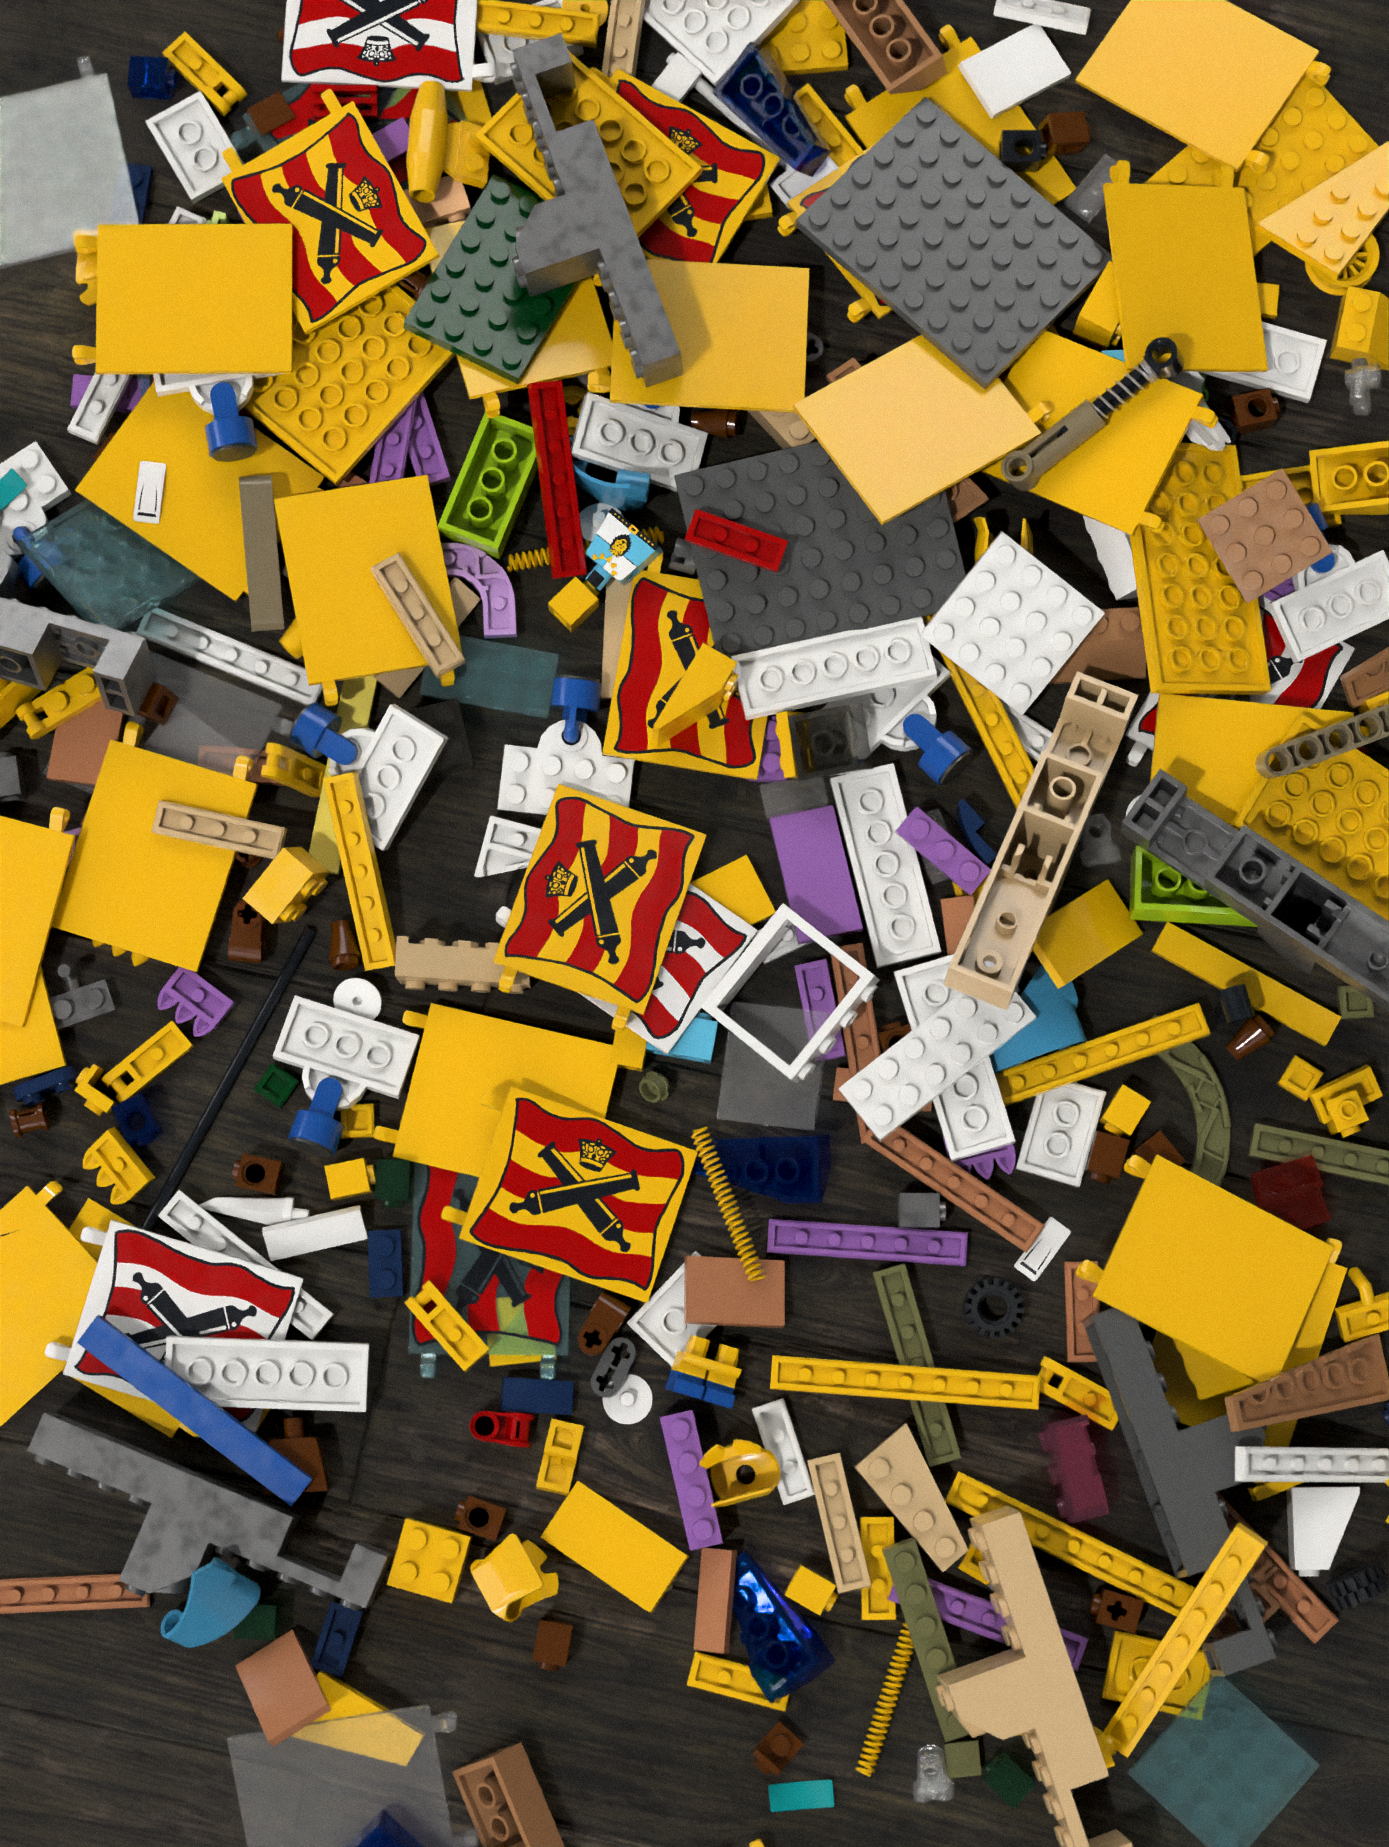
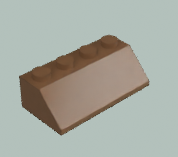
M823 0L889 94L922 90L947 73L942 54L903 0Z
M1139 607L1101 609L1105 614L1047 685L1072 683L1077 671L1101 681L1145 679L1146 654Z
M522 1742L496 1751L452 1771L483 1847H496L505 1843L506 1847H565Z

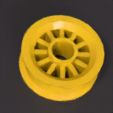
M1371 234L1360 248L1362 252H1357L1336 281L1305 262L1306 272L1316 287L1331 295L1343 296L1348 286L1363 288L1369 282L1378 266V243L1374 235Z

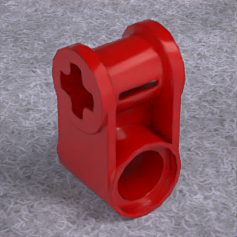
M480 1411L471 1418L469 1424L470 1431L477 1440L501 1443V1445L531 1448L532 1443L528 1440L530 1424L535 1419V1415L505 1411V1413ZM481 1416H488L494 1422V1430L488 1436L480 1435L475 1429L476 1420ZM519 1421V1422H520L519 1437L516 1438L517 1422Z

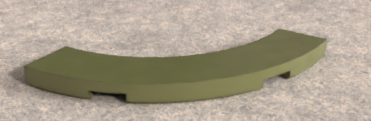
M1154 1014L1151 1019L1156 1018V1017H1159V1016H1157L1156 1014ZM1192 1042L1155 1055L1161 1058L1176 1074L1191 1101L1196 1123V1147L1189 1171L1220 1187L1226 1173L1230 1154L1231 1122L1228 1104L1220 1081L1208 1059Z

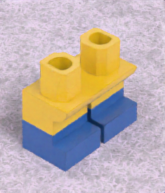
M690 1335L684 1352L677 1351L665 1389L732 1409L735 1399L733 1395L735 1383L742 1369L736 1368L739 1349L719 1344L715 1361L705 1358L710 1340Z

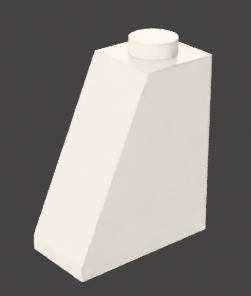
M1291 1487L1286 1490L1289 1568L1299 1570V1576H1320L1319 1570H1329L1359 1497L1360 1487Z

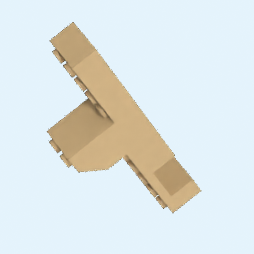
M1078 671L1076 672L1046 750H1043L949 965L944 986L1004 1010L1008 1009L1044 921L1052 913L1075 849L1129 724L1138 698L1137 694ZM1025 876H1031V877L1034 878V880L1031 879V878L1026 879V878H1024V877H1025ZM983 961H990L994 963L995 966L987 967L985 966Z
M1007 1505L970 1518L972 1528L968 1529V1534L975 1549L978 1548L981 1552L983 1560L979 1561V1567L984 1580H989L993 1587L994 1593L990 1594L991 1603L996 1614L1000 1613L1005 1625L1001 1626V1632L1006 1645H1011L1012 1649L937 1675L940 1685L936 1686L935 1690L940 1704L945 1706L948 1712L951 1711L972 1738L990 1733L1005 1740L1022 1734L1026 1747L1028 1749L1031 1748L1035 1754L1036 1760L1032 1761V1766L1038 1781H1042L1046 1787L1047 1793L1043 1794V1799L1049 1814L1053 1813L1058 1822V1826L1054 1827V1832L1061 1847H1133L1132 1842L1117 1829L1087 1840L1071 1790L1107 1777L1109 1774L1021 1513Z

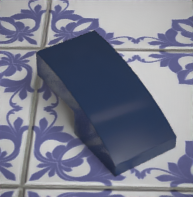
M962 799L956 807L960 829L973 855L988 867L995 861L997 855L977 834L983 828L985 822Z
M502 1377L500 1411L572 1415L574 1381Z

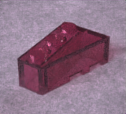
M1087 1414L1041 1424L1043 1431L1038 1433L1041 1449L1043 1452L1048 1451L1051 1465L1046 1466L1051 1485L1057 1484L1060 1494L1059 1498H1055L1060 1518L1066 1517L1067 1523L1070 1524L1110 1514L1100 1472H1098L1094 1457L1096 1454L1094 1443L1090 1442L1086 1427L1089 1424Z

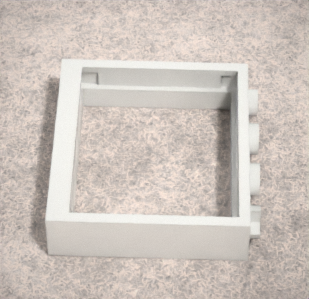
M782 903L700 1007L789 1079L798 1083L800 1079L804 1081L809 1073L812 1074L816 1067L814 1062L821 1053L825 1055L832 1049L837 1041L835 1035L842 1027L846 1029L852 1024L858 1014L855 1010L863 1001L867 1003L873 997L872 994L878 988L876 984L879 982V979ZM794 924L856 973L860 979L793 1063L788 1065L726 1015L723 1010L790 926Z

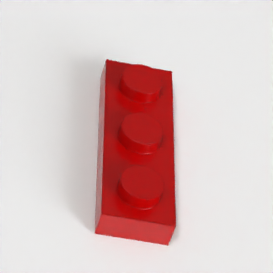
M698 509L694 511L685 537V542L774 573H778L788 541Z

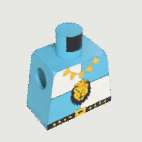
M611 508L586 551V555L596 562L597 565L585 579L599 591H601L612 576L622 585H626L653 562L663 550Z

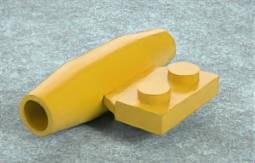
M425 81L420 84L410 116L406 167L410 198L419 203H428L435 199L443 171L450 175L453 181L482 189L486 185L488 178L490 152L475 137V134L483 126L463 120L448 124L445 88L436 81Z

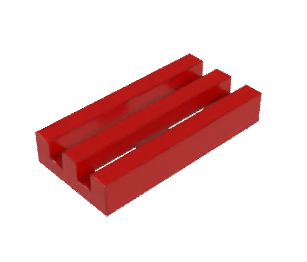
M313 85L314 120H321L331 114L329 110H320V106H326L320 95L328 89H332L335 95H371V97H337L341 106H345L352 101L355 105H371V110H359L363 119H378L377 85Z

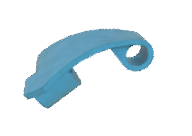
M569 437L570 446L572 444L573 437ZM581 459L572 460L575 482L593 498L627 512H639L646 506L651 473L618 469L616 483H609L588 475L589 462Z
M1040 965L1020 995L1021 999L1035 1014L1036 1020L989 1056L994 1074L1021 1065L1029 1059L1057 1049L1061 1051L1087 1042L1075 1010L1078 1005V997L1072 981L1058 989L1043 965Z
M214 1557L208 1565L192 1572L190 1592L184 1612L172 1610L164 1616L160 1627L162 1637L186 1648L204 1645L218 1639L236 1627L255 1607L261 1594L259 1584L238 1574L230 1565Z

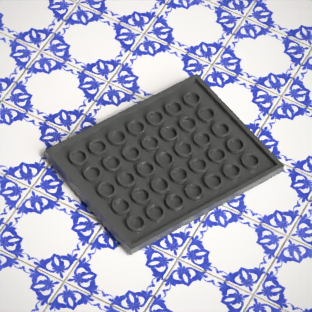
M926 97L913 107L796 219L795 223L798 229L984 389L988 388L1101 276L1108 261L1112 262V255Z
M818 441L674 475L687 531L694 511L698 509L788 541L778 573L690 543L715 650L729 658L734 655L843 631L863 630L920 616L935 615L966 576L945 490L881 525Z

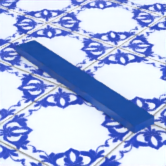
M100 1314L96 1316L77 1343L288 1505L292 1506L313 1479L308 1473Z

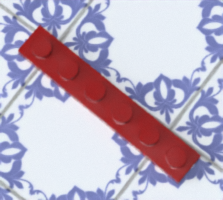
M562 380L530 383L527 387L552 579L587 575Z

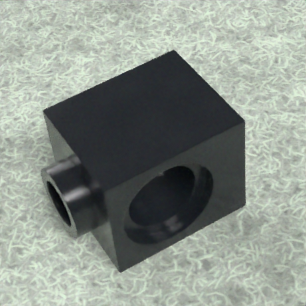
M1002 130L999 139V160L1013 172H1037L1040 162L1046 159V142H1041V131ZM1020 146L1026 147L1031 154L1021 156L1016 152L1015 148Z

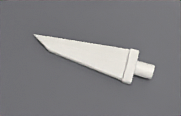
M215 1197L199 1205L205 1210L266 1225H275L310 1216V1210L294 1208L295 1198Z

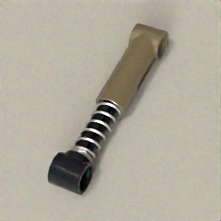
M1165 337L1156 338L1151 341L1146 348L1145 355L1143 356L1144 359H1142V362H1139L1138 367L1133 366V371L1130 374L1124 373V378L1121 381L1115 380V385L1112 388H1106V392L1102 396L1097 395V399L1093 403L1087 399L1084 400L1021 451L1009 453L1003 459L1001 465L1004 477L1017 490L1029 491L1039 483L1044 473L1106 426L1103 419H1108L1111 412H1118V407L1122 404L1127 405V400L1130 397H1136V393L1139 390H1145V386L1148 383H1154L1158 378L1160 380L1174 378L1182 371L1184 358L1176 344L1171 339ZM1171 353V357L1167 362L1158 363L1162 355ZM1027 466V470L1023 475L1015 476L1019 467Z

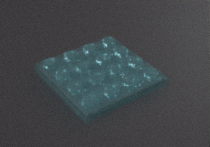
M87 499L22 537L18 544V547L85 621L94 624L104 623L116 630L123 629L200 580L199 576Z
M1211 1676L1127 1773L1206 1847H1250L1320 1765L1224 1676Z

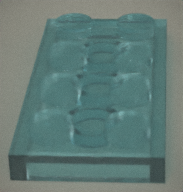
M459 635L465 663L453 669L455 675L454 685L443 687L440 677L436 678L429 666L424 667L419 693L422 696L547 719L559 654Z

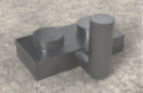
M66 964L58 967V975L65 980L68 992L50 998L58 1032L117 1011L106 979L81 987L75 970Z

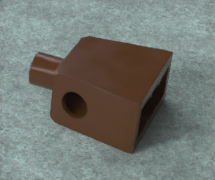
M304 1417L283 1419L284 1439L269 1440V1444L313 1477L303 1492L331 1490L320 1437L305 1438ZM263 1485V1495L274 1494Z

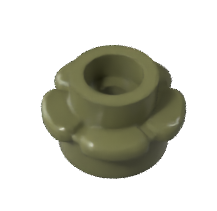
M656 1071L647 1072L646 1076L639 1083V1091L648 1102L656 1103L659 1100H666L669 1096V1082L667 1078Z

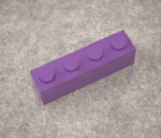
M693 1410L660 1417L690 1551L721 1544L723 1540L715 1507L711 1506V1503H714L707 1471L700 1466L703 1453Z

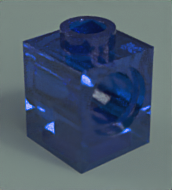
M130 56L127 86L132 98L170 100L171 89H176L177 72L176 69H172L168 58Z
M142 1093L111 1107L126 1142L132 1146L135 1144L138 1147L146 1146L157 1140L156 1134L163 1132L147 1096ZM136 1114H144L146 1118L145 1126L139 1131H133L130 1125L131 1119Z

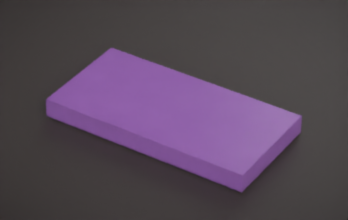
M833 805L770 818L769 823L790 909L827 938L861 932L863 930ZM794 925L798 945L814 942L813 939Z

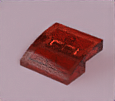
M1313 1155L1251 1174L1254 1197L1258 1208L1300 1230L1309 1229L1332 1220L1320 1191L1324 1184Z

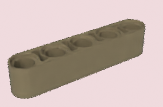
M271 475L239 477L251 630L252 632L283 630L284 618Z
M1389 703L1264 750L1256 758V770L1262 777L1268 779L1285 776L1389 736ZM1362 720L1366 721L1370 726L1368 737L1360 732L1359 725ZM1331 732L1337 733L1340 737L1338 748H1334L1329 742ZM1301 743H1305L1310 748L1308 760L1303 759L1299 754ZM1271 754L1276 755L1280 760L1278 771L1272 770L1269 766L1268 761Z

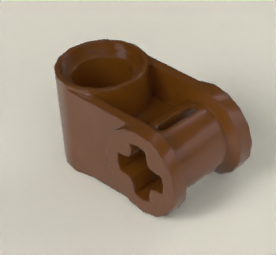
M245 900L238 902L233 910L232 929L228 944V960L262 964L266 944V918ZM251 907L252 911L257 912V917L251 918L250 924H248V920L243 918L242 915L243 912H249Z
M603 1290L579 1332L578 1346L580 1350L588 1356L602 1354L614 1334L619 1331L632 1307ZM594 1332L599 1333L598 1340L602 1344L600 1346L593 1345L591 1349L586 1347L587 1340L584 1336L586 1334L592 1336Z

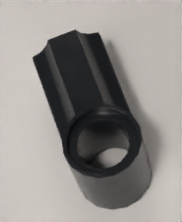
M1246 984L1229 987L1217 992L1219 1003L1214 1008L1217 1019L1224 1021L1228 1025L1255 1016Z

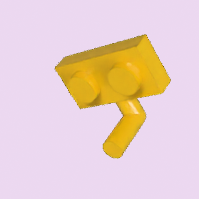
M1358 1267L1351 1268L1348 1276L1358 1288L1361 1301L1334 1308L1340 1336L1345 1343L1389 1330V1292L1374 1296L1372 1285Z

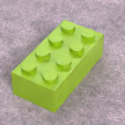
M486 412L484 413L437 526L440 537L476 547L486 552L487 555L497 559L501 558L538 469L533 427L502 415L488 418Z
M1135 846L1131 856L1129 920L1258 927L1142 847Z

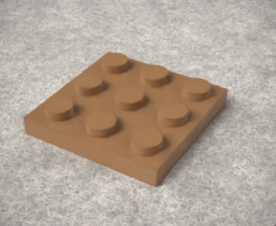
M1283 468L1197 519L1247 604L1333 553Z

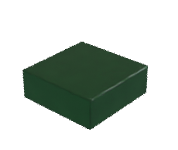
M272 1063L253 1090L282 1109L300 1082Z

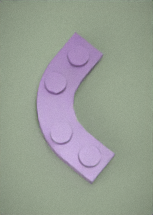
M441 543L447 577H455L467 581L481 595L485 639L517 637L515 596L511 582L504 569L489 557L486 552L476 547L461 543Z

